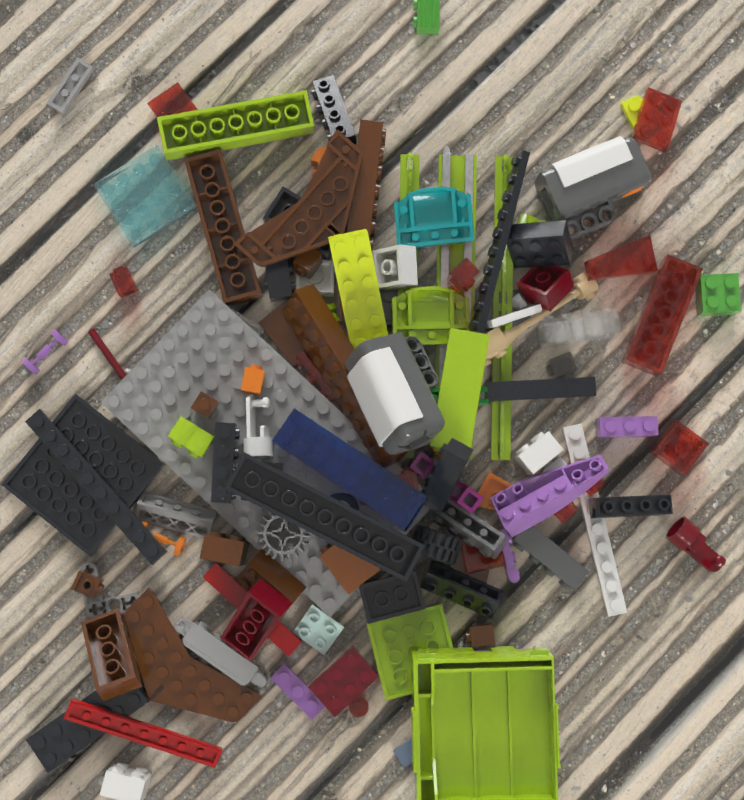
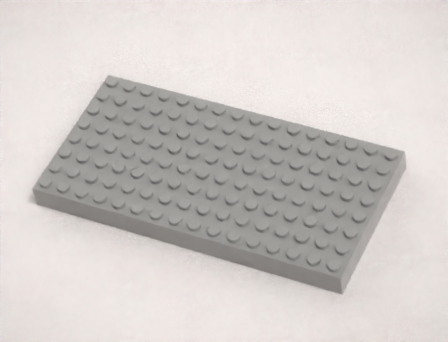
M208 290L101 401L112 414L259 551L261 550L260 546L265 544L264 540L261 542L257 541L258 538L263 537V534H257V530H263L264 528L258 524L259 522L266 524L267 521L262 517L265 515L270 519L269 511L250 501L241 500V497L236 495V499H233L232 503L211 502L214 441L204 457L198 456V458H195L187 453L189 449L183 445L181 448L175 446L170 442L172 439L168 437L180 416L215 436V422L236 423L237 428H240V439L236 440V448H239L238 460L235 459L236 467L244 453L243 439L247 438L246 396L251 393L242 392L241 386L245 367L250 368V365L261 366L262 370L266 372L262 394H253L254 398L263 399V397H268L270 399V406L268 408L256 407V437H260V426L265 425L269 427L270 437L273 438L274 457L259 460L283 463L284 473L329 496L335 493L351 495L357 501L360 512L404 535H407L430 510L429 507L420 503L423 496L420 493L422 487L396 463L380 470L369 450L364 446L361 437L354 430L351 421L211 290ZM201 391L220 403L210 420L191 409ZM279 517L273 520L268 530L279 529L282 518ZM288 521V528L291 531L300 532V528L297 525ZM285 523L281 532H273V534H278L282 539V544H284L286 536L294 535L287 531ZM304 530L305 534L311 535L310 538L304 537V540L309 542L308 545H301L305 551L301 552L297 549L298 557L291 553V560H288L287 555H284L283 561H280V554H277L275 560L306 586L303 593L331 617L353 592L348 595L319 557L322 554L320 550L328 543L331 546L333 544ZM267 536L270 544L279 550V539L274 536ZM289 538L286 542L285 550L295 547L300 538ZM266 546L263 550L266 552L268 547ZM271 551L269 555L272 557L274 552Z

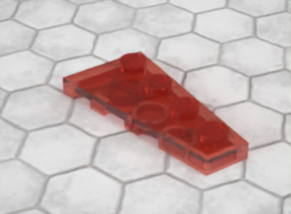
M650 235L584 262L588 281L658 271Z

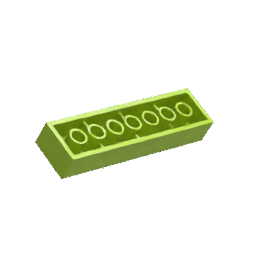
M307 90L157 117L166 161L196 156L218 149L223 151L314 134V122Z

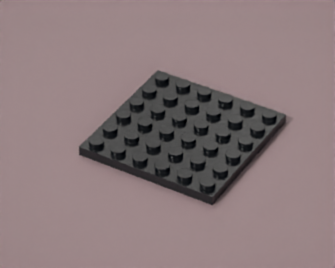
M77 394L71 398L53 421L130 509L165 466L162 461ZM40 438L2 483V486L90 557L96 553L117 526Z

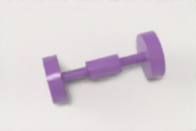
M56 329L51 332L56 339L50 345L47 344L38 353L39 356L33 362L28 358L22 361L35 375L40 371L35 364L41 358L44 359L53 350L52 347L58 341L64 346L68 343V340Z

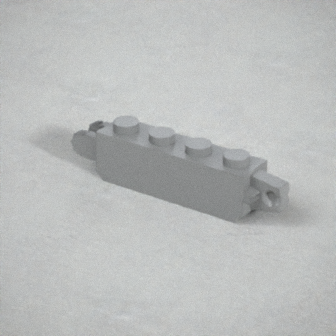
M180 617L176 622L174 628L184 636L183 644L237 683L247 685L249 682H252L262 688L267 685V676L258 670L260 667L257 664L258 660L256 658L251 662L220 638L222 634L211 632L209 630L211 627L203 621H200V623L197 621L192 622Z

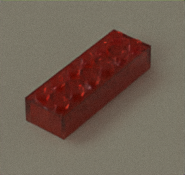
M669 254L662 259L621 361L622 363L656 377L662 374L703 268Z

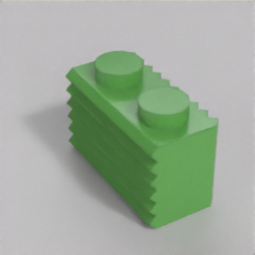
M414 0L413 10H417V16H413V28H417L416 34L439 35L440 0Z

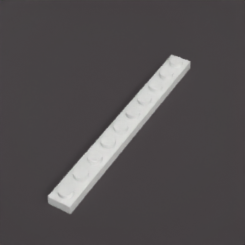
M582 423L563 427L562 431L570 464L590 458ZM595 484L578 498L607 617L627 613L605 518L590 519L589 499L599 498L597 485Z

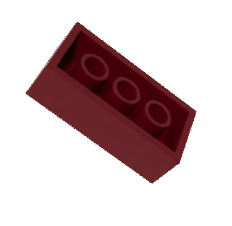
M260 579L247 593L220 638L251 662L263 649L289 610L292 602L264 580Z

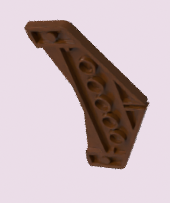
M337 130L332 135L303 197L290 208L253 231L241 236L234 245L257 266L265 267L329 245L328 237L336 235L328 228L330 225L340 234H344L363 160L362 151Z
M147 588L126 610L124 619L148 698L162 685L164 688L152 699L153 702L229 722L239 721L261 698V695L255 689L247 685H240L232 678L194 659L188 653L161 606L157 595L150 588Z

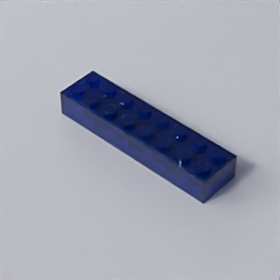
M295 408L272 440L277 446L405 532L428 500L425 494Z

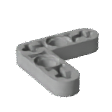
M87 562L81 566L80 570L84 571L88 569V566L93 568L94 572L91 574L100 577L99 568L95 563ZM90 582L85 583V587L88 589L91 585ZM103 591L96 598L83 594L86 612L90 618L104 614L106 610L107 612L112 611L110 603L113 600H117L120 603L119 610L121 613H125V603L122 598H125V602L131 601L133 596L135 599L141 596L138 593H131L104 599ZM103 602H106V610L98 611V615L91 611V608H94V604L97 607L105 606Z

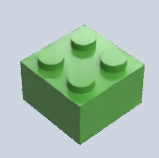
M738 273L699 275L694 279L697 316L735 315L741 311Z

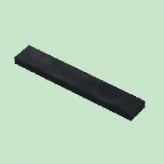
M595 377L484 382V387H487L488 390L484 394L485 398L489 399V402L596 396Z

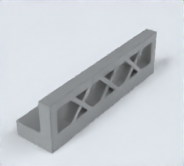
M143 492L137 502L136 516L141 522L145 521L150 525L204 538V534L210 535V531H212L217 511ZM141 510L148 512L151 516L141 515ZM160 516H165L170 521H163ZM179 521H184L189 526H181ZM203 526L208 529L207 532L200 531L197 527Z

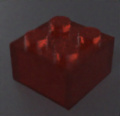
M676 420L669 425L650 453L681 476L689 472L709 443Z

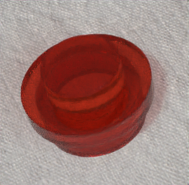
M357 697L349 704V711L355 717H362L368 712V702L363 697Z

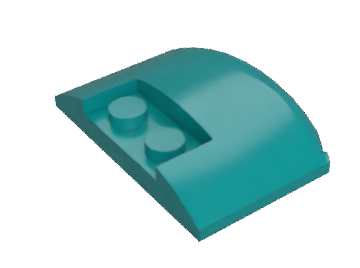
M429 187L410 192L401 201L398 202L397 200L394 202L397 245L416 246V249L420 247L457 245L475 241L471 194L469 193L466 195L450 187Z

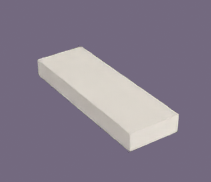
M541 304L488 320L485 328H494L542 311Z

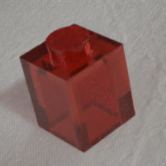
M127 266L117 267L109 274L121 298L139 291Z

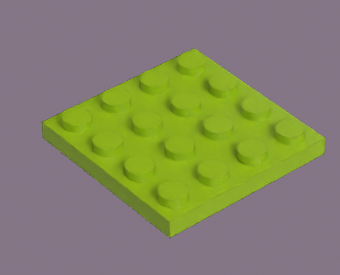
M442 603L370 624L366 623L386 701L412 694L411 651H417V649L453 648Z

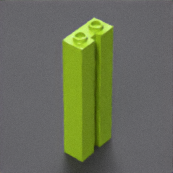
M450 328L437 405L444 417L445 425L430 442V447H434L433 451L439 452L443 444H448L452 438L471 448L490 338L489 334Z

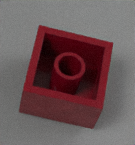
M559 266L532 267L516 283L519 293L528 303L533 305L541 304L543 309L550 312L574 288L570 270Z

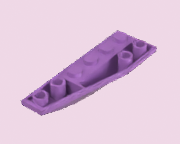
M597 455L524 478L490 498L504 528L511 537H514L563 509L595 485L610 470L602 456Z

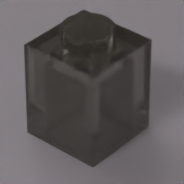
M571 352L548 360L546 362L547 366H545L549 377L552 376L553 379L560 378L577 370Z

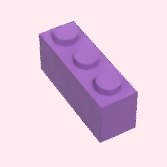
M658 416L599 417L595 419L596 438H643L658 436Z

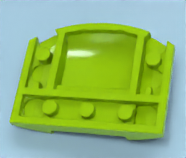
M436 286L418 287L407 290L398 297L392 298L393 334L401 332L404 337L414 336L419 339L422 345H447L450 328L470 331L469 297L466 295L463 297L455 292V290Z

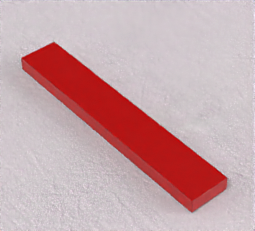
M215 563L203 576L236 609L239 608L248 591L218 563ZM282 622L279 623L269 638L288 657L302 643Z

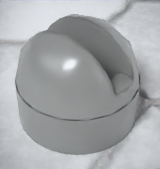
M520 293L515 295L511 301L512 306L516 310H521L528 306L527 301Z

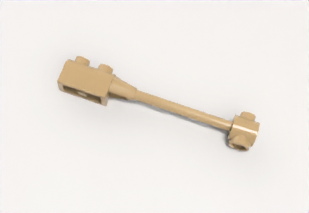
M583 272L572 279L574 288L551 312L543 309L518 326L511 327L503 332L497 326L486 333L490 335L485 367L491 364L490 359L494 356L498 359L507 353L505 349L522 331L576 297L579 300L586 299V301L595 297V292L598 290L596 280L591 275H586Z

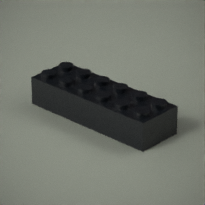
M142 685L140 688L105 701L94 691L81 701L130 716L152 699L151 697L148 698L147 692ZM64 712L27 738L26 741L47 773H49L105 732L65 720Z

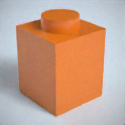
M250 365V368L245 367L241 386L242 392L256 395L262 394L266 372L262 370L261 366Z

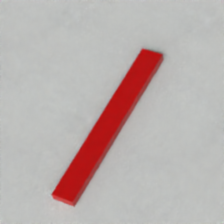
M71 698L64 715L65 720L213 768L216 767L223 750L222 747Z

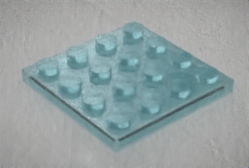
M155 145L93 184L134 248L197 209V205L169 162L166 161L158 145Z

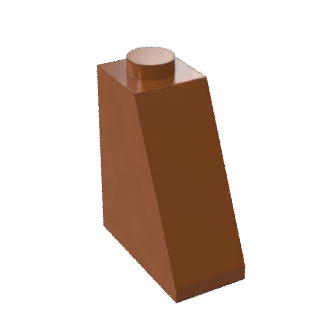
M328 543L320 550L322 553L319 555L320 559L348 595L380 570L371 563L334 544L331 546Z

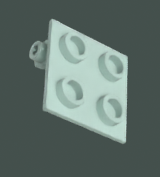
M312 604L292 633L325 655L344 626L341 625V622L339 623L334 620L332 616L329 617L317 605Z

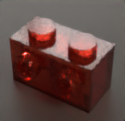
M466 257L449 273L447 285L459 293L463 290L467 292L476 282L475 279L480 271Z

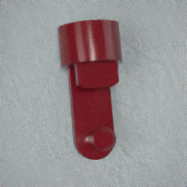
M685 516L679 518L668 530L666 539L680 551L684 550L707 571L717 572L725 565V557L718 555L705 544L706 537Z

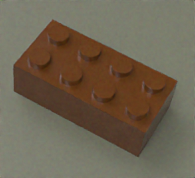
M119 608L82 621L81 626L96 692L103 701L142 687L130 635L124 616Z

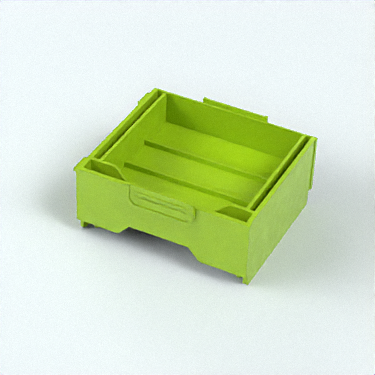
M492 646L490 650L457 647L417 649V651H411L413 697L411 731L415 800H558L557 768L561 769L559 705L555 703L554 656L546 647L533 646L531 649H515L514 646Z

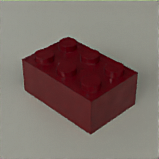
M352 645L310 683L308 688L328 711L336 717L379 677V674Z

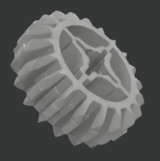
M269 512L271 516L269 519L264 515L262 518L267 522L266 524L259 522L258 525L264 528L263 530H257V534H263V537L258 538L257 541L261 542L264 540L265 544L261 545L260 548L268 547V550L265 552L266 555L272 551L274 552L272 559H275L277 554H280V561H283L284 555H287V559L291 560V553L298 557L297 549L301 552L305 551L301 545L309 544L308 541L304 540V537L310 538V534H305L302 528H300V532L291 531L288 528V521L283 518L279 529L268 530L271 522L279 518V516ZM285 523L287 531L294 535L286 536L284 544H282V539L278 534H273V532H281ZM267 536H274L279 539V550L270 544ZM289 538H300L295 547L285 550L286 542Z

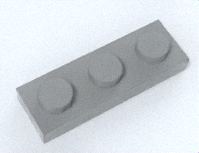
M77 57L48 100V106L65 115L95 70L93 66Z

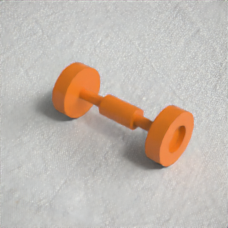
M142 522L147 528L149 527V523ZM152 533L160 543L165 545L168 543L175 546L174 555H181L187 538L180 536L176 543L169 540V537L159 533Z

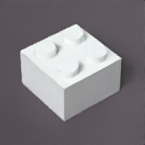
M395 245L372 251L380 290H395L418 285L416 246Z
M549 431L545 434L540 432L530 440L532 442L530 446L526 444L515 452L517 456L514 459L524 472L530 476L564 449Z
M117 762V764H113L106 770L100 795L116 800H144L152 773H148V770L142 767L133 769L129 768V765L126 763Z

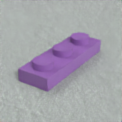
M285 663L271 676V679L312 720L325 707L308 686Z

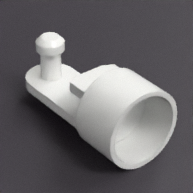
M247 394V438L243 439L244 452L257 459L273 458L274 445L273 438L270 437L269 427L265 425L260 426V437H256V407L268 408L270 406V399L268 397L255 399L253 394Z

